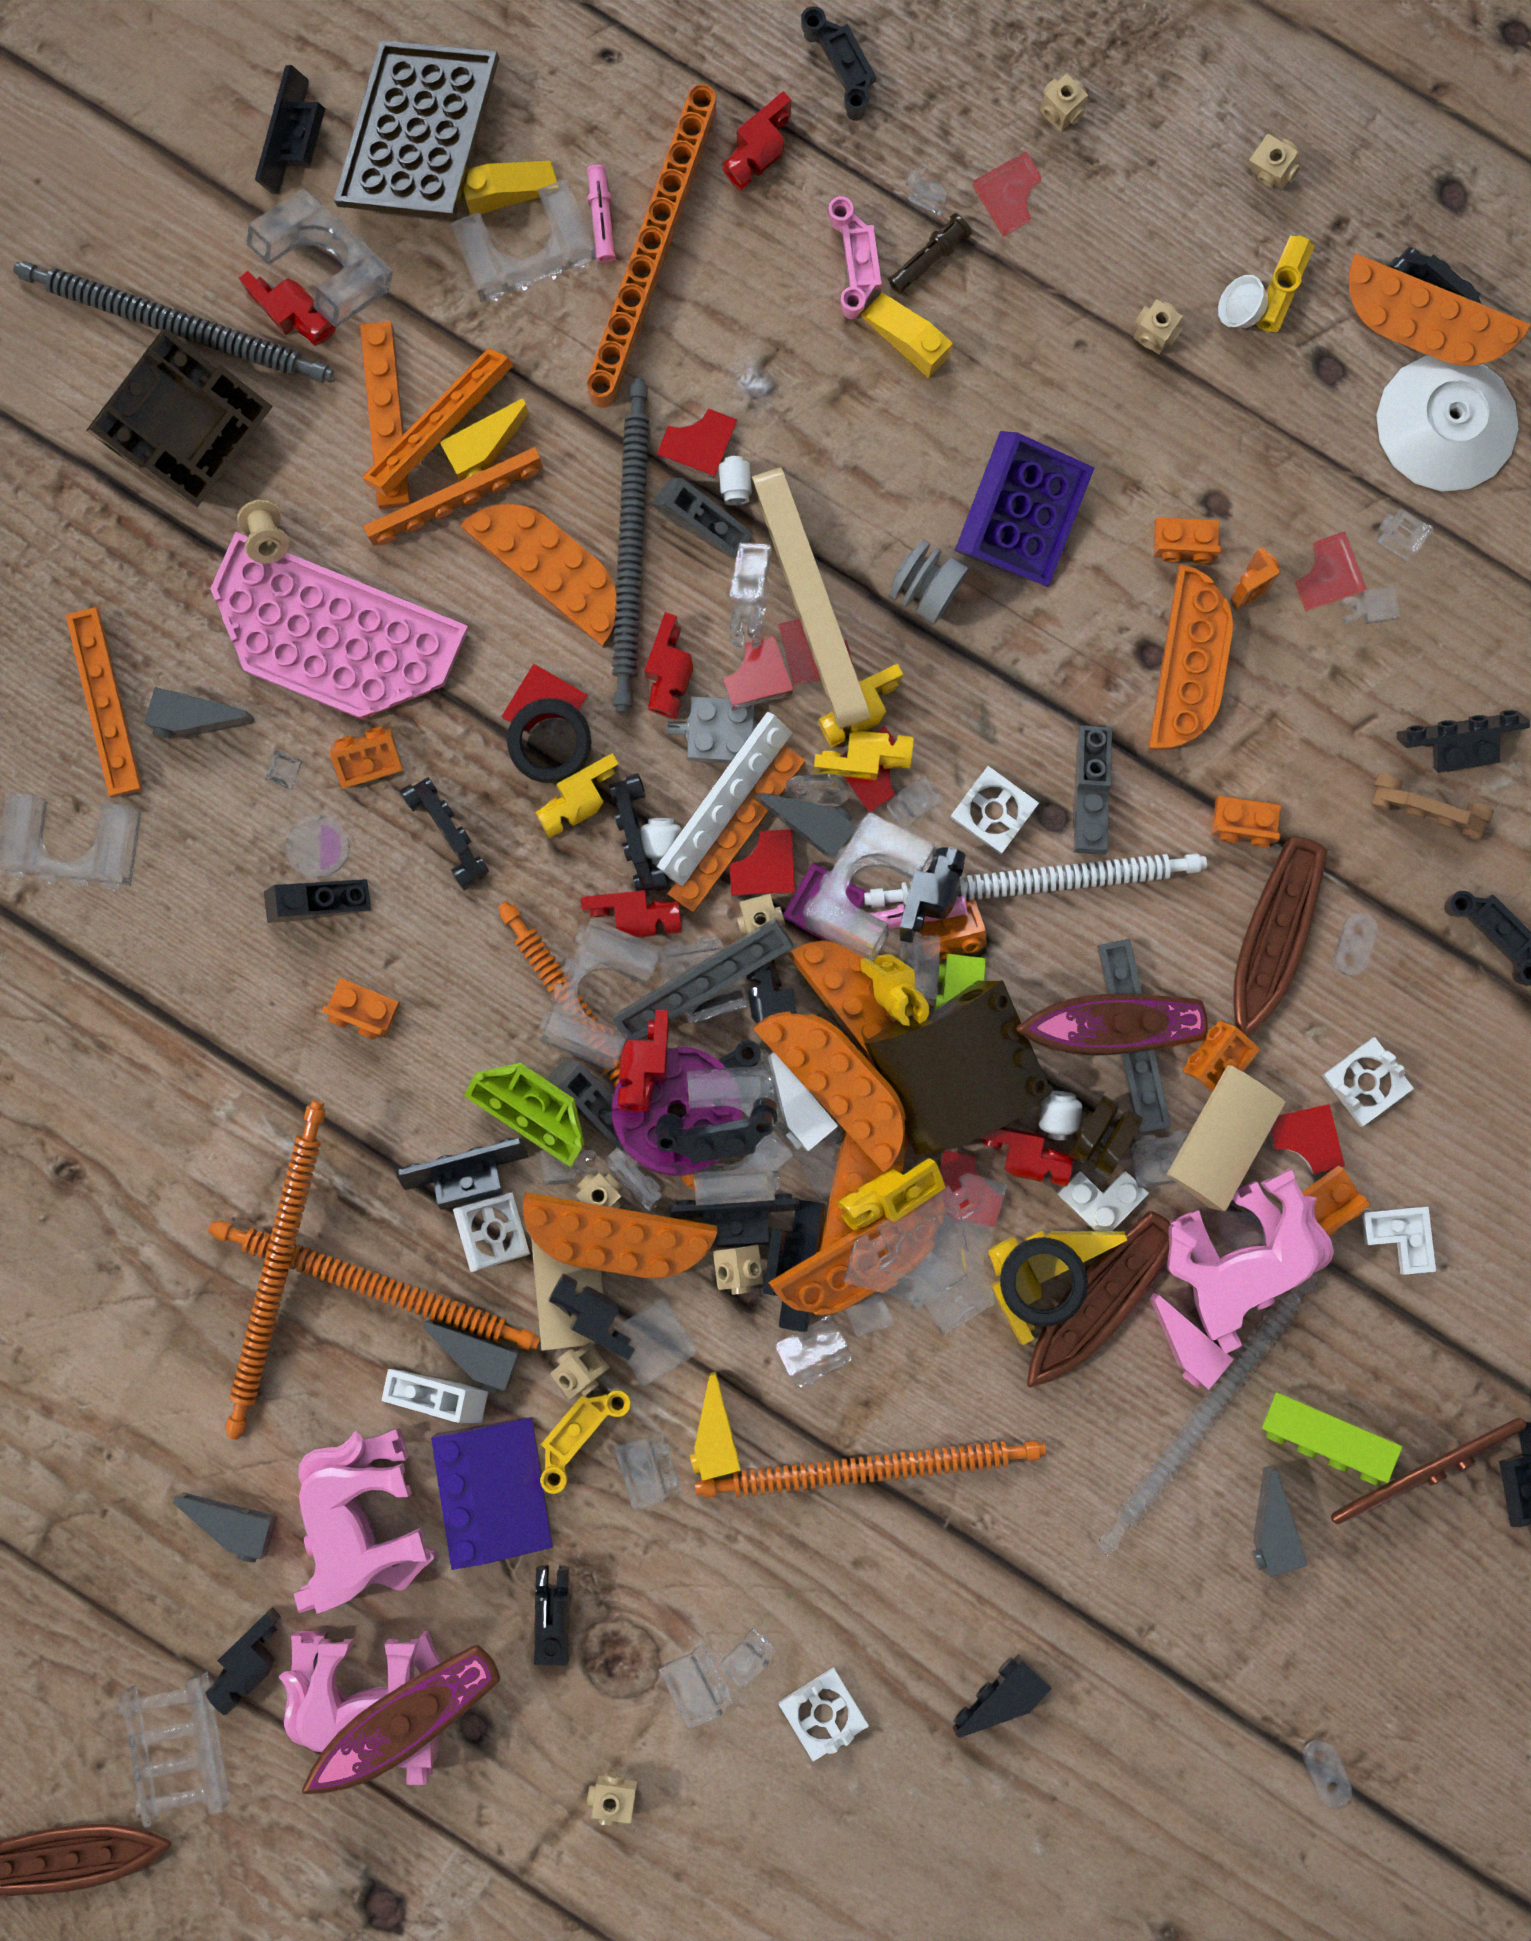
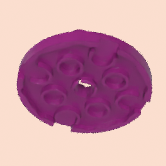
M677 1046V1048H668L666 1082H655L648 1111L626 1112L618 1109L619 1088L624 1087L620 1082L616 1086L612 1101L614 1130L625 1152L644 1168L668 1176L695 1174L706 1170L720 1160L692 1163L689 1157L674 1151L665 1152L658 1148V1137L656 1135L657 1121L662 1115L668 1114L667 1110L670 1105L680 1103L686 1108V1115L681 1118L683 1129L742 1119L739 1089L730 1072L711 1055L689 1047Z

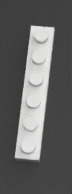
M769 712L765 714L657 865L675 883L681 886L685 884L793 733L774 714Z

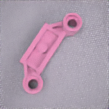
M839 196L830 202L828 216L832 227L839 230L843 236L849 287L841 294L840 305L846 318L856 319L860 316L873 292L881 289L882 285L874 225L867 226L853 213L852 202L846 197Z

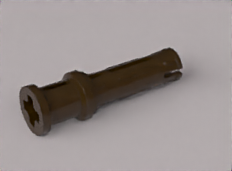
M954 213L950 216V221L940 231H934L929 238L930 241L908 260L903 267L888 278L889 284L894 291L901 295L909 285L916 281L942 256H949L953 252L952 248L963 238H969L972 235V231L967 222L960 215Z

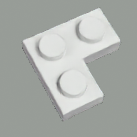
M1078 1171L1069 1180L1068 1186H1064L1057 1193L1094 1231H1113L1149 1194L1126 1171H1123L1103 1193L1081 1171Z
M1429 1207L1362 1212L1365 1245L1397 1243L1400 1274L1436 1272Z

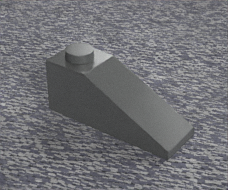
M683 478L667 479L651 504L677 525L734 559L739 558L753 535L752 531Z
M155 687L144 723L153 729L152 734L165 739H171L172 735L187 737L251 724L254 717L245 710Z
M759 793L754 797L758 803L827 858H834L857 828L850 822L853 819L851 815L840 807L834 809L828 806L766 793Z
M566 1057L546 1080L574 1098L578 1114L618 1151H621L623 1147L616 1136L612 1121L613 1097L581 1063Z
M433 1320L425 1321L423 1328L474 1381L481 1383V1389L498 1394L499 1390L505 1391L508 1389L521 1351Z
M1271 1466L1263 1468L1253 1538L1256 1550L1252 1551V1555L1257 1569H1263V1572L1269 1577H1274L1308 1566L1278 1471Z
M184 1492L175 1496L173 1504L228 1552L237 1554V1559L246 1562H256V1559L260 1560L267 1555L277 1515Z

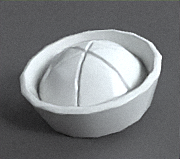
M1243 275L1226 287L1218 304V316L1224 325L1234 328H1248L1262 318L1268 305V294L1260 279L1254 275Z

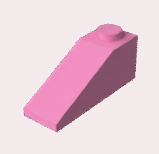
M1153 1293L1149 1299L1176 1362L1185 1371L1182 1377L1196 1389L1200 1385L1210 1389L1234 1359L1227 1353L1224 1354L1217 1344L1160 1295Z

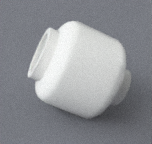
M651 818L648 819V824L641 827V843L644 855L647 858H652V864H659L682 831L681 827L674 823V819Z
M1052 1091L1050 1096L1042 1100L1039 1127L1049 1133V1138L1067 1140L1068 1135L1079 1131L1082 1104L1075 1099V1094L1064 1091Z

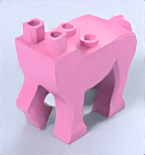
M1290 1168L1281 1172V1175L1275 1178H1268L1260 1182L1268 1192L1275 1195L1281 1201L1283 1214L1266 1198L1256 1181L1238 1188L1232 1199L1237 1205L1251 1210L1258 1217L1263 1228L1265 1246L1243 1247L1219 1257L1210 1241L1198 1209H1194L1170 1221L1168 1271L1193 1285L1194 1303L1205 1331L1212 1341H1217L1224 1354L1243 1346L1235 1330L1242 1327L1243 1316L1250 1308L1256 1306L1260 1310L1276 1302L1274 1297L1300 1285L1311 1277L1313 1272L1325 1268L1332 1260L1334 1254L1332 1241L1315 1218L1314 1207L1317 1199L1316 1197L1303 1196L1294 1173ZM1191 1253H1192L1194 1262L1190 1259Z
M400 1428L364 1440L361 1434L354 1431L349 1440L338 1447L315 1449L306 1454L300 1462L298 1476L302 1487L299 1499L307 1536L304 1537V1544L308 1555H313L316 1566L314 1576L308 1584L303 1585L300 1591L294 1593L299 1613L314 1608L316 1614L330 1610L350 1601L372 1583L402 1591L436 1557V1550L425 1548L423 1545L422 1537L425 1536L422 1527L399 1538L377 1544L372 1524L364 1508L355 1499L361 1493L370 1490H383L395 1497H408L412 1495L410 1485L406 1486L403 1473L406 1472L403 1463L388 1468L369 1467L370 1463L376 1459H388L395 1462L405 1461L409 1457Z
M296 1631L291 1635V1671H286L279 1675V1679L287 1693L284 1727L287 1736L292 1742L306 1746L312 1751L322 1753L336 1734L358 1714L388 1693L414 1678V1666L422 1674L442 1663L428 1631H424L419 1639H410V1642L398 1643V1639H387L385 1651L388 1662V1687L360 1690L349 1696L336 1685V1674L340 1662L351 1651L354 1639H344V1642L331 1643V1639H326L328 1631ZM439 1735L411 1757L397 1765L398 1767H407V1785H426L428 1783V1776L432 1775L433 1764L439 1754Z

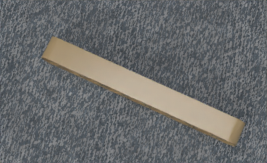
M781 467L751 476L759 506L839 729L870 720L866 701L784 472Z

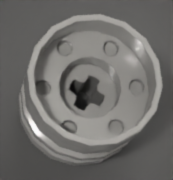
M922 540L913 551L908 553L898 568L888 597L895 601L904 590L907 591L901 605L907 607L915 598L920 599L916 615L934 625L955 596L969 571V567L953 557L948 559L942 567L936 565L941 550L936 548L928 559L925 558L930 543Z

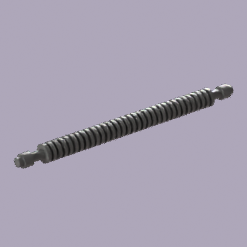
M27 261L16 262L13 272L18 275L19 279L30 283L37 281L45 284L46 291L69 298L72 301L92 306L104 312L107 311L119 317L122 316L125 319H130L160 331L167 329L177 337L197 342L209 348L212 347L215 350L235 355L247 361L250 360L262 366L265 365L267 368H273L276 371L280 370V372L288 373L291 376H295L297 371L310 375L312 380L321 383L325 381L331 382L334 370L329 369V365L318 361L311 363L303 360L299 351H293L281 345L278 346V344L270 343L267 340L263 341V339L256 338L247 333L218 325L206 319L203 320L200 317L180 312L168 306L165 307L162 304L142 299L130 293L127 294V292L90 281L57 268H52L49 272L38 269L36 264Z
M639 378L633 379V384L629 386V399L632 401L631 413L625 415L624 462L622 463L621 517L619 520L621 525L619 526L620 541L618 542V548H620L618 549V556L620 557L617 560L619 564L617 572L619 573H617L618 581L616 582V587L618 589H616L617 597L615 600L618 604L615 605L617 612L615 613L616 621H614L615 637L613 642L615 645H613L614 661H612V667H614L612 675L618 677L617 692L614 693L613 703L617 713H629V708L632 707L633 694L630 693V678L637 676V670H635L637 668V662L635 661L638 660V654H636L638 646L636 645L639 642L637 638L639 636V630H637L639 629V622L637 621L640 620V614H638L640 613V606L638 605H640L641 601L639 598L641 590L639 589H641L640 581L642 580L640 573H642L641 557H643L642 542L644 540L643 518L645 517V511L643 510H645L644 502L646 499L644 494H646L647 439L649 438V416L643 414L644 401L647 400L648 386L645 385V380Z

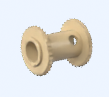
M254 500L247 503L241 508L237 517L240 529L249 534L245 541L246 554L255 562L262 564L279 561L285 556L290 546L287 534L281 531V529H277L282 519L280 510L276 504L267 500Z

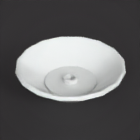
M1429 355L1404 366L1398 371L1384 388L1376 414L1379 442L1393 467L1413 483L1441 492L1471 489L1494 477L1511 456L1519 430L1516 403L1501 377L1484 364L1472 366L1455 365ZM1450 411L1456 412L1458 419L1452 418Z

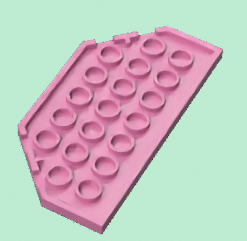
M235 532L210 589L217 602L230 639L234 644L242 669L246 673L361 720L445 686L469 630L467 625L289 553H286L282 559L273 563L262 564L255 562L246 554L245 541L247 536Z

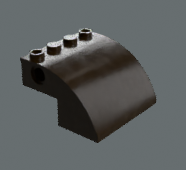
M165 329L163 332L160 331L86 431L147 477L182 500L198 507L273 406L220 365L215 368L169 330Z
M977 980L935 1011H929L926 1021L919 1024L914 1020L913 1015L908 1016L910 1024L908 1026L896 1020L864 1043L876 1070L892 1086L903 1105L906 1116L904 1121L905 1133L916 1155L951 1149L986 1136L1016 1120L1052 1094L1029 1039L1016 1031V1027L1021 1024V1021L1003 980Z

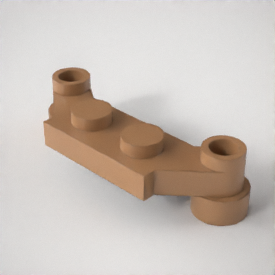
M1378 773L1374 785L1377 789L1371 804L1375 807L1390 810L1391 805L1407 809L1406 814L1419 819H1425V816L1437 819V825L1449 829H1455L1456 826L1464 829L1463 836L1475 840H1481L1486 823L1491 822L1494 810L1489 807L1469 803L1467 810L1412 792L1401 791L1402 779L1389 774Z

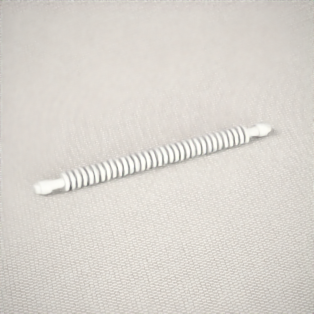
M1198 853L1188 854L1184 858L1169 860L1167 854H1162L1161 857L1153 855V858L1145 856L1144 859L1141 856L1137 857L1136 860L1134 857H1131L1128 861L1126 858H1122L1120 863L1118 859H1113L1112 864L1110 860H1105L1104 866L1102 861H1097L1096 868L1094 862H1088V869L1086 863H1080L1079 867L1078 864H1072L1071 868L1069 864L1064 865L1063 870L1061 865L1055 866V872L1053 866L1047 867V873L1045 867H1040L1039 874L1037 868H1032L1031 875L1029 869H1023V876L1020 870H1015V877L1012 871H1007L1005 877L1003 871L999 872L998 879L996 872L990 873V879L988 873L982 874V880L980 875L976 874L974 875V881L971 875H967L966 882L963 876L960 877L957 897L964 895L966 901L967 895L968 900L972 901L974 900V894H976L977 900H981L982 893H984L985 899H990L991 892L993 898H998L999 891L1001 897H1006L1007 890L1009 896H1015V889L1017 895H1023V888L1027 895L1031 894V888L1034 894L1039 893L1040 888L1041 892L1045 893L1048 891V886L1050 892L1056 891V885L1058 891H1063L1064 884L1066 890H1071L1072 883L1074 889H1080V884L1082 888H1088L1089 884L1090 887H1096L1097 883L1099 887L1104 886L1105 882L1109 886L1113 885V880L1115 885L1121 884V879L1123 884L1129 883V879L1131 883H1136L1137 880L1145 882L1146 879L1147 881H1153L1154 877L1155 880H1161L1162 876L1163 879H1169L1170 872L1186 871L1187 874L1201 872V869L1207 868V860L1205 856H1200ZM906 882L901 883V889L883 891V888L870 889V893H864L865 906L871 905L872 908L885 907L886 903L903 902L905 907L912 882H909V888H907Z

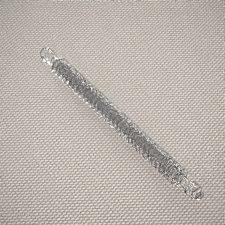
M1313 1272L1311 1277L1294 1287L1287 1298L1278 1297L1277 1300L1281 1305L1276 1302L1272 1305L1277 1311L1269 1309L1267 1312L1272 1318L1267 1316L1262 1318L1266 1325L1261 1322L1257 1325L1262 1331L1253 1330L1252 1333L1256 1336V1339L1251 1335L1247 1338L1252 1343L1251 1345L1246 1342L1243 1343V1347L1247 1351L1239 1349L1237 1353L1241 1358L1236 1355L1233 1357V1361L1237 1364L1231 1363L1228 1366L1231 1372L1227 1369L1223 1372L1226 1378L1220 1376L1217 1379L1222 1384L1219 1385L1215 1382L1212 1386L1216 1391L1214 1392L1212 1389L1207 1391L1212 1396L1211 1398L1205 1395L1202 1397L1206 1405L1199 1402L1197 1406L1201 1411L1199 1412L1195 1408L1192 1411L1196 1418L1194 1419L1189 1415L1187 1420L1191 1424L1188 1425L1186 1422H1183L1181 1425L1186 1431L1177 1430L1181 1438L1179 1439L1175 1435L1171 1438L1176 1444L1173 1445L1168 1442L1166 1446L1171 1451L1168 1452L1166 1449L1161 1451L1166 1456L1165 1459L1158 1455L1156 1459L1161 1464L1157 1465L1153 1462L1151 1465L1156 1469L1155 1472L1148 1469L1146 1473L1151 1477L1148 1479L1144 1475L1141 1479L1146 1484L1144 1486L1139 1482L1136 1484L1141 1489L1140 1492L1133 1489L1131 1493L1136 1497L1133 1499L1128 1495L1126 1498L1130 1505L1128 1506L1124 1502L1120 1505L1125 1509L1124 1513L1117 1509L1115 1513L1120 1518L1109 1532L1106 1530L1098 1540L1100 1544L1097 1549L1106 1556L1111 1551L1114 1553L1122 1542L1119 1540L1130 1526H1133L1135 1529L1138 1528L1139 1525L1134 1520L1138 1519L1140 1522L1144 1520L1139 1514L1142 1512L1146 1516L1148 1515L1149 1511L1144 1507L1147 1505L1152 1509L1154 1504L1150 1502V1499L1152 1498L1157 1502L1160 1498L1155 1495L1156 1491L1161 1495L1164 1493L1159 1487L1161 1485L1165 1488L1169 1487V1484L1165 1482L1166 1478L1173 1482L1175 1478L1170 1473L1173 1472L1178 1475L1180 1472L1175 1466L1178 1465L1181 1468L1185 1466L1180 1461L1181 1458L1188 1462L1190 1458L1185 1453L1189 1452L1193 1455L1195 1451L1191 1448V1445L1198 1449L1200 1444L1195 1440L1198 1438L1203 1442L1205 1439L1200 1433L1204 1432L1206 1435L1210 1433L1206 1426L1208 1425L1211 1428L1215 1426L1211 1419L1213 1418L1217 1422L1220 1420L1216 1412L1223 1415L1226 1411L1221 1406L1229 1408L1231 1405L1226 1399L1228 1398L1233 1402L1235 1397L1231 1393L1234 1392L1238 1395L1241 1392L1236 1386L1245 1387L1246 1384L1241 1379L1243 1378L1248 1382L1251 1377L1246 1373L1249 1372L1254 1375L1256 1372L1251 1366L1259 1368L1261 1365L1257 1358L1263 1362L1266 1357L1261 1353L1270 1354L1271 1351L1266 1346L1274 1348L1276 1344L1272 1339L1277 1342L1281 1339L1277 1332L1282 1335L1286 1332L1282 1325L1289 1329L1291 1324L1287 1319L1292 1322L1295 1321L1296 1317L1292 1312L1296 1315L1301 1313L1297 1306L1307 1293L1311 1294L1318 1285L1316 1280L1319 1276Z

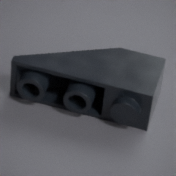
M367 879L273 885L264 891L267 923L301 921L371 911Z
M1020 1654L1014 1659L1012 1657L1008 1658L999 1668L998 1673L1000 1675L992 1684L987 1682L979 1689L976 1694L978 1699L970 1708L965 1706L955 1716L953 1720L955 1722L953 1726L955 1735L961 1738L1030 1713L1052 1689L1050 1684Z

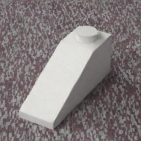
M772 1052L768 1059L784 1125L789 1131L785 1136L797 1150L803 1147L805 1151H809L838 1125L801 1081Z
M388 1369L381 1401L457 1423H482L488 1391L462 1383Z

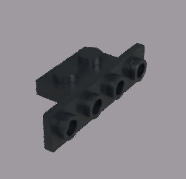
M285 65L255 176V181L272 194H279L286 166L311 165L326 109L319 102H304L309 80L293 65Z
M1504 710L1499 715L1489 717L1474 715L1465 721L1444 720L1438 722V725L1428 727L1413 725L1404 731L1396 732L1397 740L1405 748L1433 744V768L1440 773L1500 763V733L1530 728V721L1516 710Z
M507 1138L498 1144L487 1147H473L467 1152L457 1155H443L427 1163L410 1164L404 1169L397 1170L396 1174L404 1190L434 1183L437 1205L440 1210L503 1194L498 1165L527 1158L528 1153L521 1138Z
M792 1194L773 1195V1199L760 1200V1196L741 1197V1201L728 1202L727 1198H711L709 1203L696 1204L695 1200H679L676 1202L677 1205L669 1206V1213L672 1218L703 1217L704 1224L716 1225L717 1235L711 1248L768 1245L770 1242L768 1213L800 1210L799 1198H792Z
M799 1199L800 1210L795 1211L792 1231L772 1229L767 1268L764 1275L763 1294L777 1296L768 1282L819 1252L825 1213L824 1203ZM782 1301L779 1327L807 1332L810 1312L797 1311Z
M1526 1421L1525 1430L1519 1434L1522 1455L1499 1461L1511 1527H1523L1531 1524V1421Z

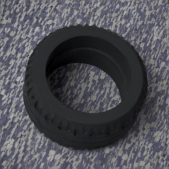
M543 698L527 704L515 715L508 729L507 748L512 762L522 774L541 783H558L579 772L586 763L591 750V731L585 717L576 707L560 699ZM546 713L557 714L567 719L573 726L577 737V746L573 756L563 765L553 768L542 767L532 762L526 755L522 745V735L526 725L536 716Z
M1033 1238L1016 1246L1006 1257L1001 1269L1000 1286L1007 1306L1019 1319L1031 1325L1049 1327L1064 1323L1079 1311L1087 1295L1088 1276L1082 1260L1067 1244L1052 1238ZM1037 1254L1054 1255L1068 1266L1072 1276V1287L1068 1297L1060 1305L1050 1309H1036L1026 1304L1019 1296L1016 1289V1275L1022 1263L1031 1256Z

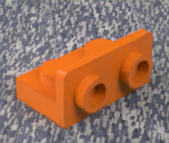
M1156 517L1154 521L1153 557L1162 558V561L1169 563L1179 562L1181 559H1193V563L1210 564L1221 554V546H1218L1219 520Z
M1264 547L1256 551L1246 568L1247 572L1240 577L1241 582L1234 587L1235 592L1230 602L1236 611L1267 593L1281 573L1276 557L1272 553H1267Z
M382 726L367 730L365 736L355 739L352 736L341 737L334 741L335 745L330 747L329 754L342 789L403 771L391 728L384 730Z
M1217 796L1211 835L1220 836L1219 840L1222 842L1238 843L1239 839L1251 841L1252 846L1269 848L1270 844L1280 840L1281 833H1278L1281 805Z
M976 900L966 902L968 912L966 916L962 915L924 923L922 932L918 933L923 947V956L926 963L944 961L947 954L975 953L987 946L986 929Z
M339 978L327 1007H323L322 1012L330 1015L327 1020L328 1022L346 1028L347 1023L359 1027L358 1034L375 1040L377 1035L386 1038L400 1002Z
M1218 1021L1208 1031L1205 1040L1199 1048L1190 1055L1182 1071L1186 1075L1195 1078L1212 1093L1227 1065H1231L1244 1072L1260 1048L1237 1027Z
M1339 1165L1302 1191L1303 1196L1316 1197L1317 1200L1314 1207L1315 1218L1329 1237L1333 1236L1337 1229L1349 1220L1359 1217L1363 1210L1370 1206L1368 1200L1358 1193L1345 1169Z

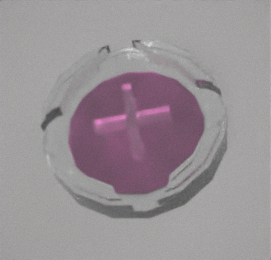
M319 814L305 816L294 823L290 829L291 831L285 842L286 856L293 868L303 875L317 879L329 877L339 871L347 861L350 851L348 834L342 825L331 817Z

